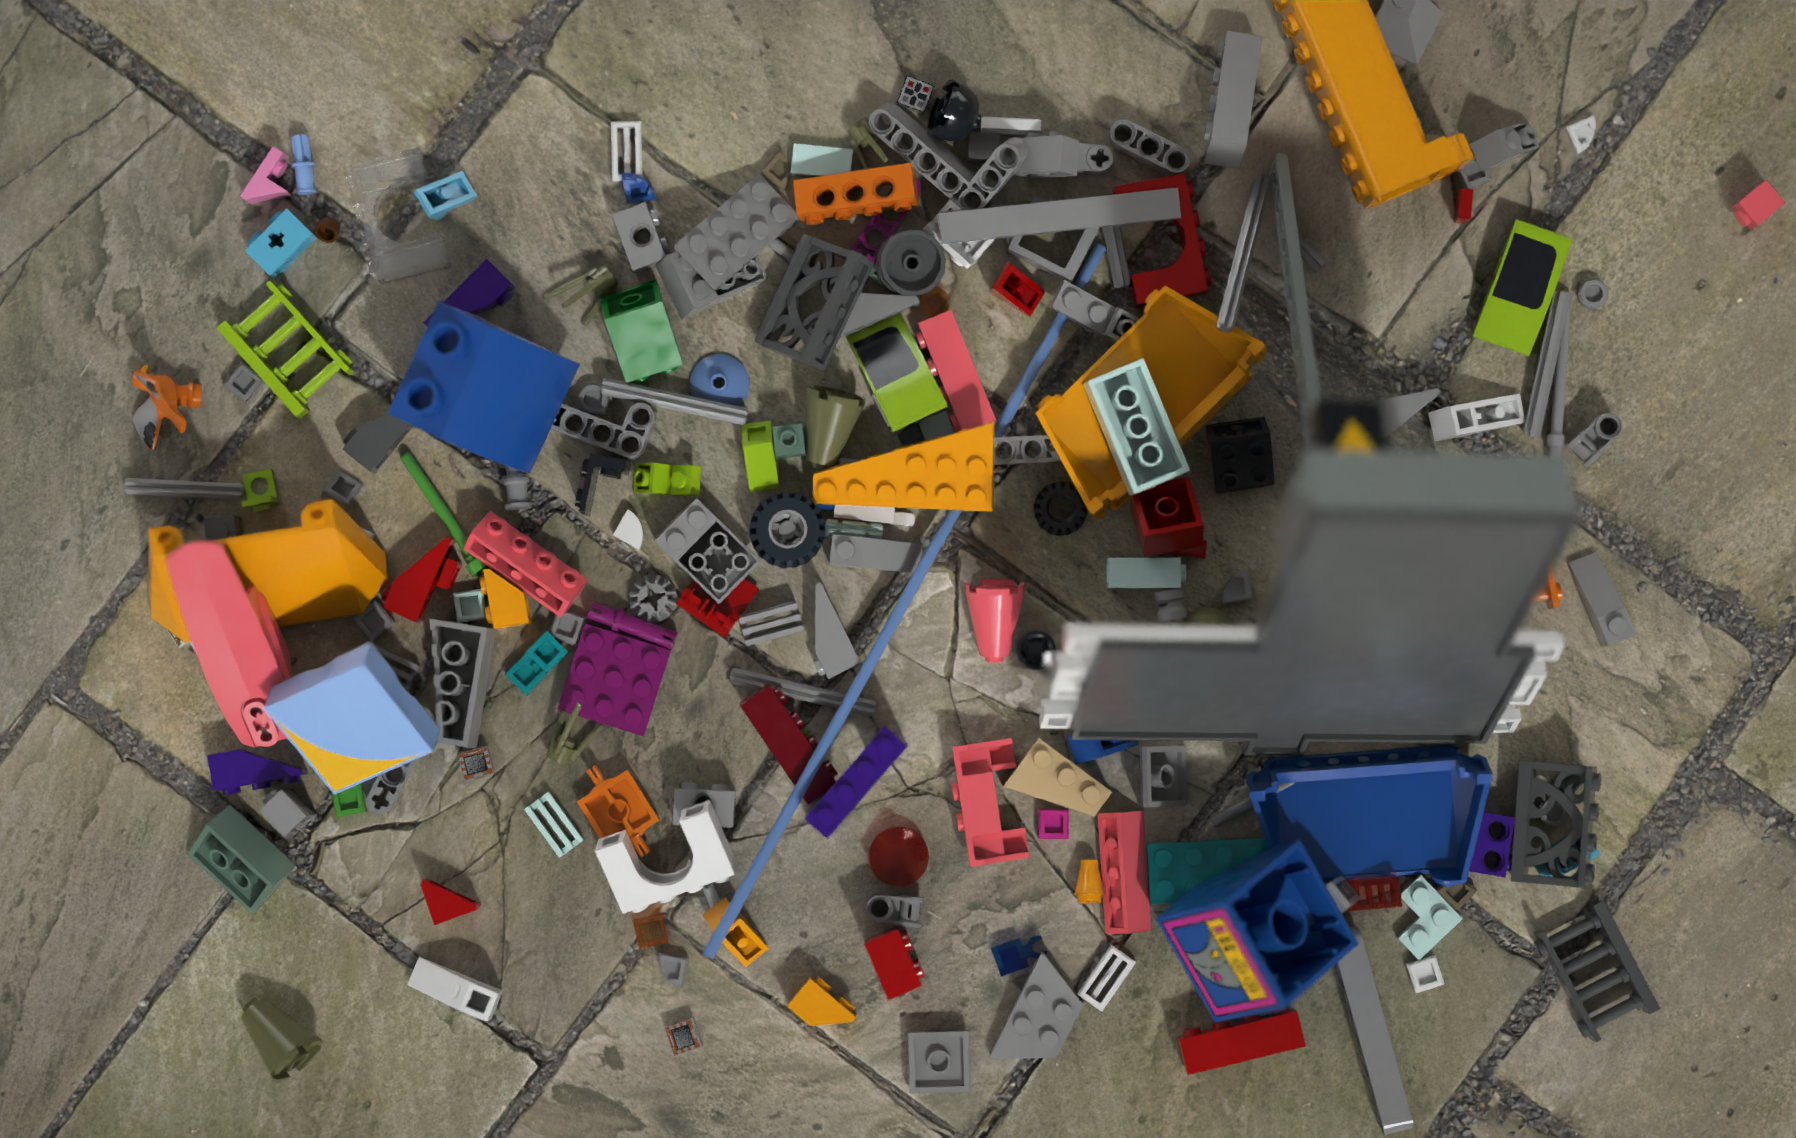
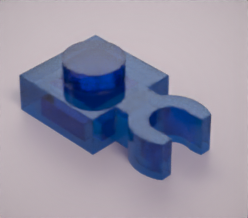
M1041 935L1032 936L1025 945L1021 944L1018 937L991 947L1001 977L1030 967L1027 958L1031 956L1036 959L1038 958L1040 952L1033 950V944L1036 941L1042 940Z

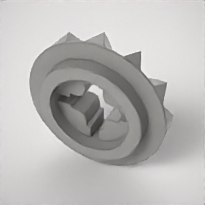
M645 575L634 583L629 593L630 607L635 615L642 620L648 622L663 621L675 610L677 603L676 589L663 576ZM648 586L651 587L655 594H666L657 600L658 611L655 610L651 603H641V601L645 600L644 598L649 596Z

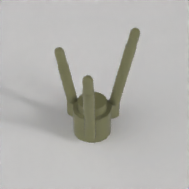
M867 117L850 127L848 133L852 139L849 143L854 148L863 170L870 168L861 146L864 149L872 147L883 162L888 161V157L876 143L879 138L870 129Z
M605 265L599 269L594 267L588 273L544 294L543 299L547 300L587 281V286L562 303V307L567 308L591 290L597 296L603 293L602 296L615 293L612 288L618 282ZM600 299L583 319L582 325L586 326L602 307Z
M581 702L576 703L562 734L560 733L567 712H560L553 736L548 743L550 747L545 755L563 766H566L570 759L576 761L580 753L604 728L602 723L598 724L576 748H573L575 742L568 738V735L582 707Z

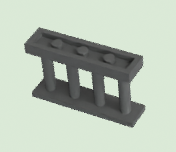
M1600 899L1587 904L1591 911L1587 913L1588 917L1548 937L1545 931L1540 929L1534 932L1537 940L1534 941L1535 947L1541 957L1546 956L1559 979L1579 1018L1576 1024L1584 1038L1589 1037L1594 1042L1601 1040L1596 1029L1634 1009H1642L1643 1012L1652 1014L1660 1009L1605 902ZM1592 928H1599L1605 938L1601 940L1602 944L1564 964L1561 963L1554 950L1555 947ZM1606 955H1614L1619 965L1615 967L1616 971L1578 991L1575 990L1568 976L1569 974ZM1620 982H1628L1633 992L1629 994L1630 998L1592 1018L1589 1017L1582 1003L1583 1001Z

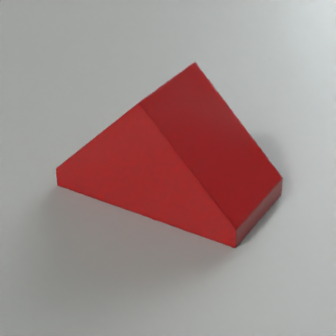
M1008 262L991 289V294L1029 317L1046 292Z
M429 878L423 879L420 884L434 925L476 911L481 903Z

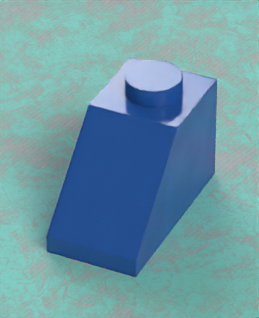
M1071 734L1067 735L1075 765L1139 745L1138 740L1071 739Z

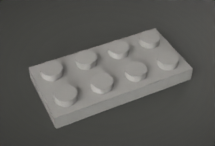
M758 174L681 238L674 248L716 291L797 222L799 218L796 211Z

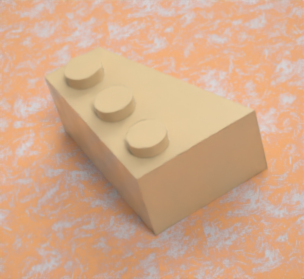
M1040 738L1036 739L1002 785L1003 787L1091 816L1097 814L1112 793Z

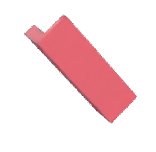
M1138 810L1097 813L1101 875L1104 891L1105 934H1131L1150 931L1151 915L1144 812Z

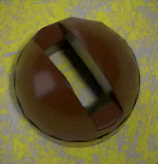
M325 216L317 222L314 233L319 240L332 243L340 233V224L337 219ZM327 227L331 229V232L326 231Z

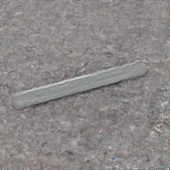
M1258 175L1253 181L1216 325L1218 330L1225 333L1231 332L1235 326L1271 185L1270 178L1263 175Z

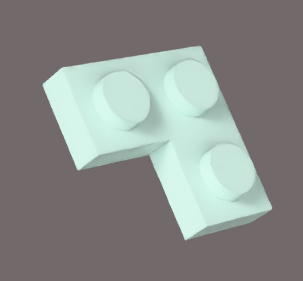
M1420 874L1398 894L1418 918L1397 939L1417 960H1420L1462 918Z

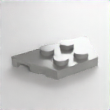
M1040 952L990 1052L991 1058H1057L1083 1006V1002L1070 988L1060 972L1056 970L1045 953Z

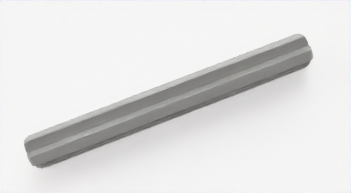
M1555 290L1551 299L1523 433L1527 436H1541L1571 297L1570 293L1566 291Z
M604 378L601 386V394L605 396L646 403L647 405L744 425L747 420L748 409L740 406Z
M737 668L731 670L729 678L731 684L756 690L769 682L772 688L778 685L786 697L837 709L846 695ZM858 697L850 712L873 716L876 702Z

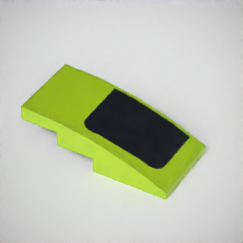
M1515 219L1494 270V277L1484 299L1483 308L1472 336L1529 356L1547 313L1573 239Z
M900 312L846 337L892 432L947 407V403Z

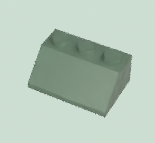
M228 805L205 826L187 853L252 915L282 885L296 866L286 854L278 850L263 833L259 832L246 820L242 813L236 811L231 805Z

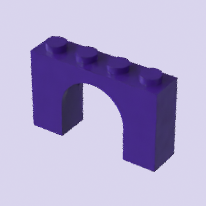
M884 726L804 819L828 839L908 745Z

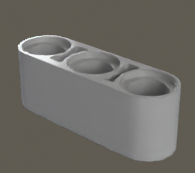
M1118 120L1110 128L1108 141L1111 147L1167 176L1184 174L1190 164V154L1185 148L1129 120ZM1117 129H1126L1130 134V139L1121 142L1116 139L1114 132ZM1144 142H1152L1157 147V152L1153 155H1147L1142 151L1141 145ZM1172 155L1180 156L1184 163L1183 167L1177 169L1171 167L1168 163V158Z

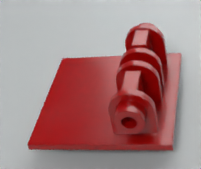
M744 578L718 604L693 579L682 592L676 604L726 638L738 621V615H742L759 588Z

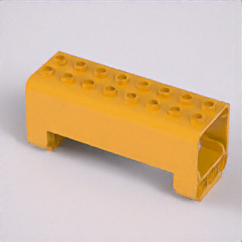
M1271 0L1276 11L1280 10L1285 20L1282 22L1284 32L1288 38L1292 37L1296 46V49H1294L1295 58L1300 66L1304 65L1308 75L1305 77L1306 84L1310 92L1315 93L1318 98L1319 104H1317L1319 115L1323 121L1327 120L1331 129L1328 132L1330 141L1334 148H1339L1343 157L1340 159L1342 169L1346 176H1351L1354 183L1352 187L1353 195L1358 204L1362 202L1364 209H1369L1463 169L1474 159L1464 133L1461 134L1459 132L1447 138L1443 136L1431 142L1427 141L1368 0Z

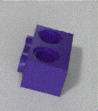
M1483 813L1470 865V872L1505 878L1506 871H1511L1513 854H1509L1511 842L1514 841L1515 818ZM1494 821H1498L1502 827L1501 834L1496 838H1492L1488 832L1489 825ZM1489 851H1493L1497 856V862L1491 868H1487L1483 862L1484 855Z

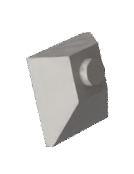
M1383 0L1375 15V19L1390 54L1417 66L1443 11L1430 0Z

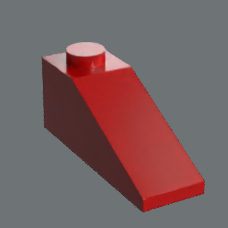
M446 537L398 576L392 585L388 584L381 597V600L385 601L382 608L420 623L446 560L449 558L456 541Z

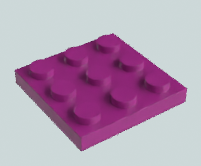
M584 624L557 710L571 714L576 703L581 702L582 707L578 716L644 736L671 650Z

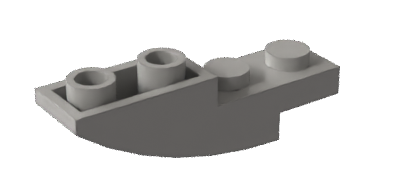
M1066 280L1061 281L1049 305L1051 309L1070 318V321L1113 343H1116L1139 320L1136 316L1121 308H1115Z

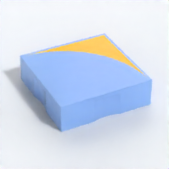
M371 642L334 658L323 667L305 671L272 686L263 708L334 795L433 752L440 731L419 702L403 688L396 673Z

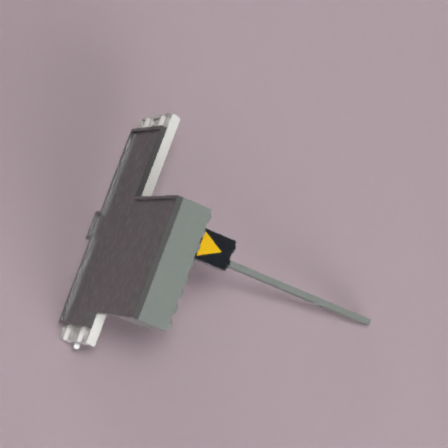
M1276 153L1269 173L1306 445L1305 454L1277 520L1283 562L1280 574L1258 626L1065 624L1064 651L1043 654L1044 665L1055 667V669H1050L1049 698L1041 699L1040 728L1070 729L1071 739L1244 741V755L1303 756L1309 742L1486 744L1492 733H1514L1521 721L1520 709L1515 708V705L1531 704L1538 690L1543 689V682L1547 677L1545 660L1556 661L1565 646L1563 634H1558V631H1540L1539 629H1527L1525 631L1520 629L1579 525L1567 456H1555L1549 453L1522 455L1520 453L1489 454L1487 452L1460 454L1453 451L1444 453H1424L1423 451L1391 452L1387 448L1381 402L1363 399L1356 401L1321 400L1288 155Z

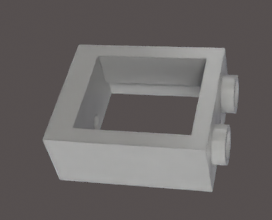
M1035 195L1032 202L1026 200L1024 204L1047 201ZM1099 228L1082 229L1084 233L1065 269L1019 246L1023 236L1006 238L1005 243L1009 244L1007 253L1060 280L1072 283Z

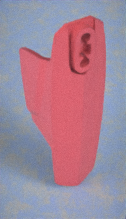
M195 541L178 547L166 558L167 568L189 637L208 685L224 717L237 738L244 745L253 748L258 746L270 747L279 740L287 739L285 734L263 709L271 687L292 678L290 652L265 596L257 591L255 585L248 586L247 592L245 591L221 542ZM258 707L260 710H253L252 708ZM266 726V731L270 732V734H263L262 727Z

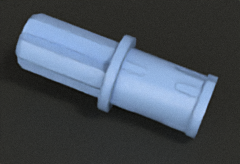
M298 134L292 137L294 164H291V168L295 169L296 194H315L313 176L315 162H312L310 139L308 135Z

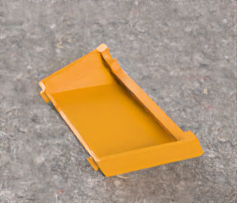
M1164 286L1160 291L1156 289L1149 294L1145 300L1147 305L1144 309V315L1062 396L1060 394H1056L1053 397L1048 395L1037 406L1039 410L1036 412V415L1091 517L1095 521L1104 517L1106 514L1104 510L1110 507L1113 511L1119 509L1131 498V495L1129 496L1085 391L1083 386L1085 382L1144 358L1180 447H1182L1250 380L1253 375L1250 368L1254 362H1262L1267 355L1266 345L1261 340L1236 326L1229 333L1218 330L1216 325L1219 316L1167 286Z
M332 499L308 504L302 511V526L213 540L222 543L245 591L247 592L248 586L255 585L257 591L265 596L279 627L364 614L370 606L371 600L389 582L386 552ZM174 526L149 528L148 592L151 618L183 642H191L166 564L168 555L184 545L183 535Z

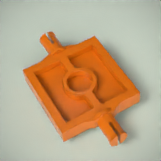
M597 764L592 769H588L586 772L592 779L595 787L577 803L598 837L603 838L626 830L639 857L641 858L645 853H649L651 850L645 843L642 835L647 828L660 821V818L629 769L610 779H605Z

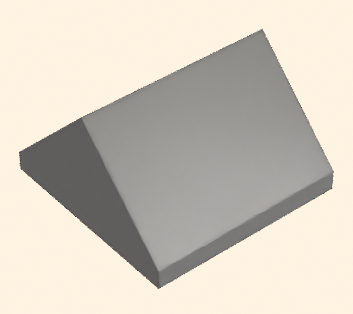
M1186 745L1139 746L1141 807L1187 805Z

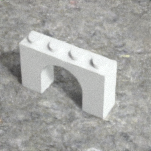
M710 800L681 811L679 822L691 847L693 858L680 871L665 874L647 868L638 858L626 830L598 839L595 853L623 914L630 911L633 913L643 911L650 904L659 901L660 903L669 902L677 895L687 891L688 893L698 892L705 885L713 882L718 884L724 883L735 875L737 861Z

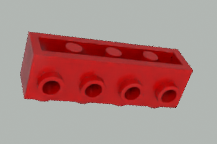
M1288 1006L1285 1009L1271 1011L1272 1014L1264 1016L1259 1014L1241 1017L1242 1021L1231 1024L1229 1019L1212 1023L1213 1028L1202 1031L1200 1026L1183 1030V1035L1178 1036L1177 1040L1185 1072L1187 1075H1192L1306 1047L1297 1010L1294 1008L1289 1009Z

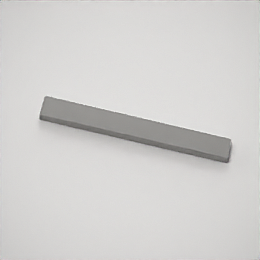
M1178 188L944 212L938 213L941 244L1176 220L1181 219Z

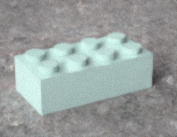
M1144 358L1083 384L1129 496L1190 471Z

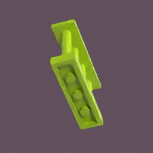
M269 280L266 285L273 292L269 298L240 324L236 322L232 325L225 320L216 329L297 418L302 420L310 413L305 406L308 403L307 399L341 368L351 376L355 372L349 366L353 361L342 349L337 352L292 303L290 298L293 297V294L283 283L276 285ZM282 302L293 316L260 346L256 344L252 347L245 340L249 336L247 333ZM302 324L313 338L280 368L275 367L272 370L265 362L269 358L267 355ZM322 346L333 360L299 391L295 389L292 392L285 384L288 381L287 377Z

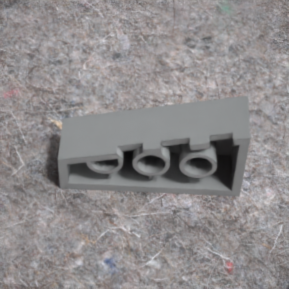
M1227 31L1224 41H1218L1215 58L1220 59L1219 68H1214L1211 85L1216 86L1215 95H1210L1207 112L1212 114L1210 122H1206L1203 140H1207L1204 164L1239 169L1248 141L1262 36Z
M429 619L433 640L431 649L435 668V675L433 677L437 703H435L437 726L440 729L438 743L477 748L496 630Z

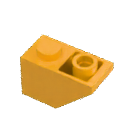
M484 569V577H480L482 594L488 595L489 606L485 607L487 623L493 624V629L496 630L531 624L532 617L528 595L494 570Z
M810 976L787 1004V1007L809 1026L853 1022L857 1017V1014L853 1012L856 1007L844 996H841L840 999L835 997L830 992L833 987L820 976L816 980Z

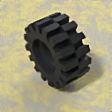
M1056 481L1046 485L1038 493L1033 507L1034 517L1040 528L1056 536H1067L1077 531L1083 525L1088 514V509L1076 487L1070 482ZM1064 497L1071 502L1072 514L1066 520H1056L1051 516L1049 505L1053 499Z

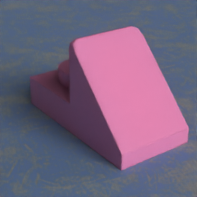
M272 146L240 197L248 203L254 204L291 196L288 191L273 182L275 177L280 178L285 172L288 165L286 163L288 157Z

